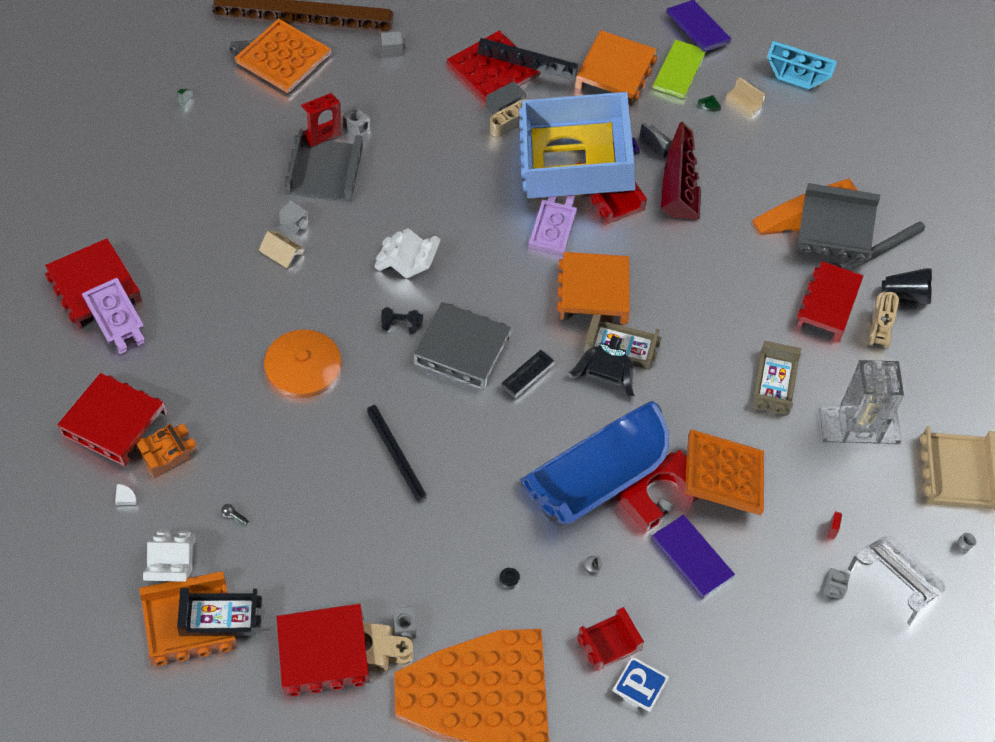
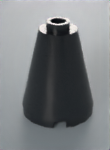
M932 268L886 276V280H882V291L893 292L901 299L926 305L930 304Z

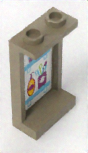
M593 314L583 353L593 346H599L600 343L609 345L611 337L615 336L622 339L620 348L626 350V355L631 358L634 366L650 369L651 362L655 363L658 353L654 351L655 347L659 348L662 338L658 336L660 329H656L655 334L601 321V315Z
M764 340L751 407L774 411L778 414H790L793 406L792 399L798 361L802 348Z

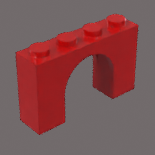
M681 450L669 453L653 472L616 495L618 502L645 534L660 525L664 515L647 493V488L653 483L665 481L676 485L691 503L700 499L685 494L687 457Z

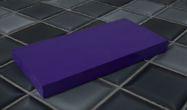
M695 0L667 8L666 13L703 52L731 43L732 38Z
M684 514L652 535L654 542L703 599L735 577V573Z

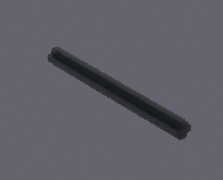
M376 405L369 406L367 413L418 502L424 501L427 498V494Z

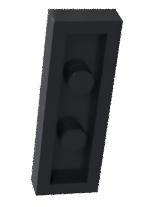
M540 349L501 383V388L513 398L518 397L554 365L555 360Z

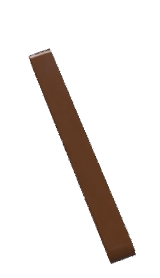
M214 0L212 12L217 16L266 21H276L279 18L288 23L375 31H390L394 19V12L385 8L298 0Z

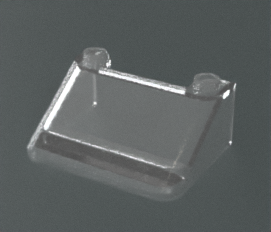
M883 536L862 548L854 556L848 567V570L851 572L860 563L871 565L878 559L913 591L908 598V606L914 612L907 621L908 625H911L945 592L944 582L891 536Z

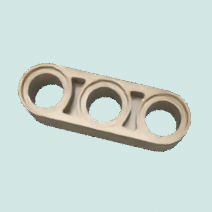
M522 100L491 116V135L500 137L520 126V119H523L519 115V108H522Z

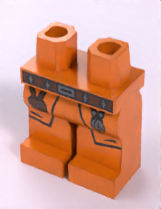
M170 423L166 428H162L144 439L141 437L137 441L136 447L154 478L180 465L183 461L190 460L189 454L198 449L193 438L182 442L181 439L189 435L184 423L173 427Z

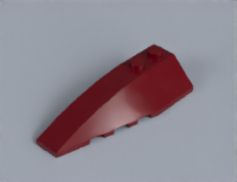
M684 122L679 123L667 156L662 182L661 208L672 218L698 220L700 219L701 188L697 186L699 173L695 172V165H697V158H695L693 153L695 143L693 131Z

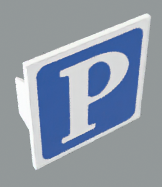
M632 656L612 691L623 697L626 702L633 706L641 707L650 712L669 676Z

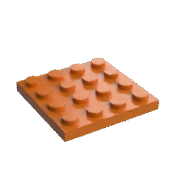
M278 18L235 57V62L279 89L289 93L331 54V49Z
M691 429L688 433L685 494L761 516L764 511V450Z

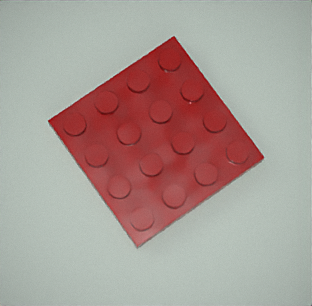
M500 30L484 38L516 47ZM479 42L447 59L446 63L485 103L486 95L515 81L521 87L541 75V71L479 55Z

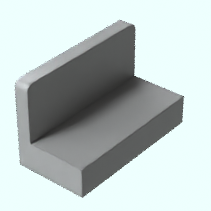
M645 122L641 124L639 137L663 158L667 156L672 141L653 124L650 126Z

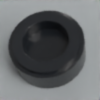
M514 568L503 569L499 576L500 585L505 589L516 588L520 582L519 572Z

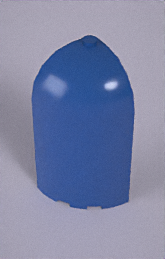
M650 401L634 409L520 478L522 484L534 500L539 499L543 504L542 509L550 517L555 515L558 517V522L571 524L653 472L664 461L669 449V430L660 406L654 401Z

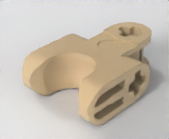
M882 292L876 296L868 345L872 346L876 343L883 345L884 348L889 347L892 325L895 322L899 303L898 296L893 292ZM881 317L886 318V321H882Z
M363 622L365 640L372 644L371 648L366 651L368 671L386 672L389 663L406 665L413 659V643L409 638L393 636L394 628L391 626Z

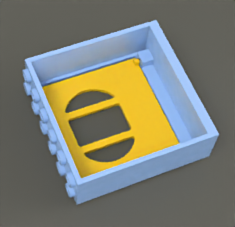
M627 92L522 100V108H519L520 118H523L520 119V140L522 142L520 143L522 154L521 174L522 178L526 179L523 181V191H527V198L635 190L634 155ZM562 138H571L583 143L546 146L550 142ZM532 148H533V165H532ZM585 150L586 152L585 164L544 167V153Z

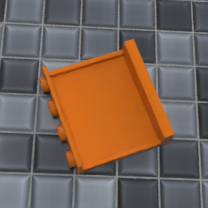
M600 30L576 75L575 87L582 89L584 83L613 93L627 92L628 98H631L630 106H632L634 101H638L640 97V89L645 87L646 77L649 78L651 75V67L656 65L658 56H656L657 49Z
M563 252V259H559L558 270H562V273L558 275V284H561V287H558V298H561V301H558L557 312H561L560 320H563L564 312L620 316V324H628L630 313L629 256Z
M223 571L191 577L186 582L171 581L139 588L149 648L148 655L152 666H164L172 661L183 662L196 656L207 657L211 653L216 652L227 653L237 648L235 636H179L177 629L180 588H189L190 593H227Z

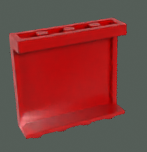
M108 238L45 265L47 273L44 274L48 283H53L54 286L52 288L55 295L62 298L60 300L64 310H69L68 316L72 324L76 323L79 329L82 328L80 321L93 316L82 293L108 281L118 278L129 299H132L135 304L142 301L140 290Z
M100 373L57 426L62 436L126 467L130 462L127 455L160 413L165 416L168 413L165 403L160 398H153L143 390L138 391L128 383H121L111 375L106 376Z
M361 603L276 616L281 683L285 696L296 697L306 692L315 694L326 689L341 690L346 686L362 687L366 683H371Z

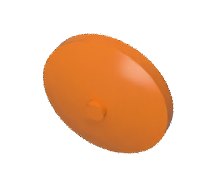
M303 329L291 331L278 337L269 346L264 358L265 373L270 384L280 393L295 398L314 397L327 391L337 381L342 365L340 351L333 340L320 332Z

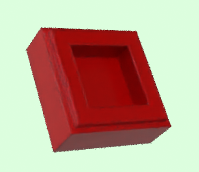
M834 512L830 521L827 538H836L840 529L842 513Z

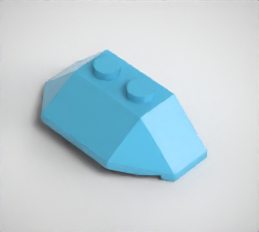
M772 41L767 55L777 80L808 90L832 78L837 64L835 60L776 41Z

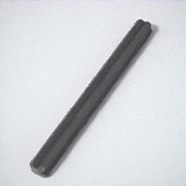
M919 221L871 247L873 253L870 260L923 232L925 225ZM851 258L840 264V268L852 271L868 261L861 262Z

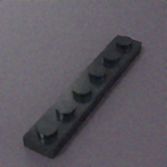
M480 38L479 55L571 80L576 79L577 63Z

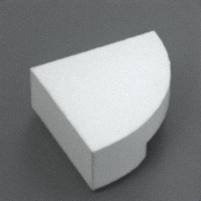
M117 484L116 505H137L134 492L125 485Z

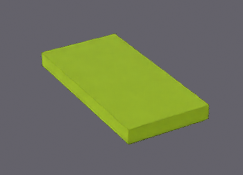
M675 39L653 84V89L685 99L706 52H703L697 46Z

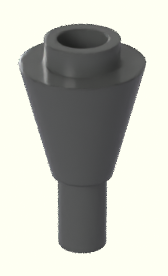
M255 39L230 42L229 51L231 55L236 57Z

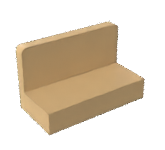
M738 77L735 87L726 95L725 100L753 117L762 109L766 95Z
M267 231L259 251L285 268H289L294 256L302 255L305 248L278 231Z

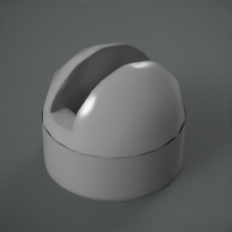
M659 499L656 504L664 514L663 516L668 515L674 507L664 499Z
M964 533L959 537L958 546L962 550H970L976 545V539L970 533Z
M599 556L587 557L584 562L585 569L589 572H599L602 568L601 558Z

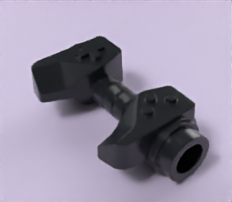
M385 307L381 313V328L384 331H389L392 321L407 322L409 333L413 334L416 332L417 326L423 325V314L418 313V310H412L408 314L403 315L393 313L390 307Z

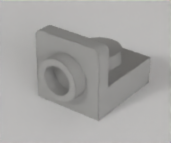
M830 568L823 592L828 593L831 597L843 599L848 590L847 585L851 574Z

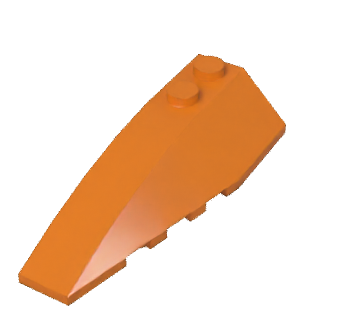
M850 178L827 185L858 191ZM805 194L795 197L753 219L752 222L760 235L783 233L784 230L799 231Z

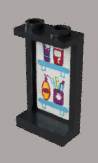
M180 588L177 620L179 636H257V628H261V615H258V608H262V596L258 595L257 588H253V593H190L189 588Z

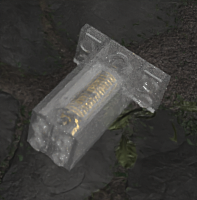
M859 360L840 406L821 405L819 408L823 442L901 443L897 409L904 397L899 361Z

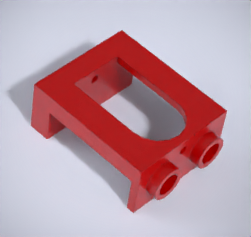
M332 93L301 104V107L307 113L308 128L303 131V139L311 147L341 135V102ZM326 110H331L332 120L318 125L320 114Z

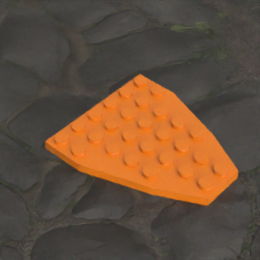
M542 629L498 630L436 651L396 671L395 717L438 736L458 742H549Z

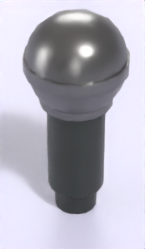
M225 504L221 508V514L224 517L232 518L245 526L249 524L250 521L238 513L233 505Z

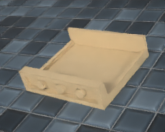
M927 426L924 433L920 435V444L923 445L921 460L925 466L923 468V479H926L924 495L927 496L928 504L995 509V431H989L986 437L930 433V426Z

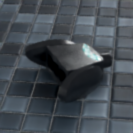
M612 336L609 345L600 343L599 346H593L588 349L576 366L567 374L570 378L576 379L587 371L588 375L620 385L623 382V389L628 397L635 396L633 389L634 365L631 358L626 355V350L620 348L622 339Z

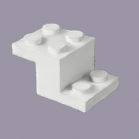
M409 228L398 231L395 235L385 238L382 243L381 252L376 257L377 261L374 267L381 271L391 266L405 278L414 276L430 268L441 239L435 235L429 239L422 240Z
M158 530L157 533H154L147 542V568L143 572V580L186 582L192 572L193 545L196 542V534H190V531L186 530L178 531V533Z

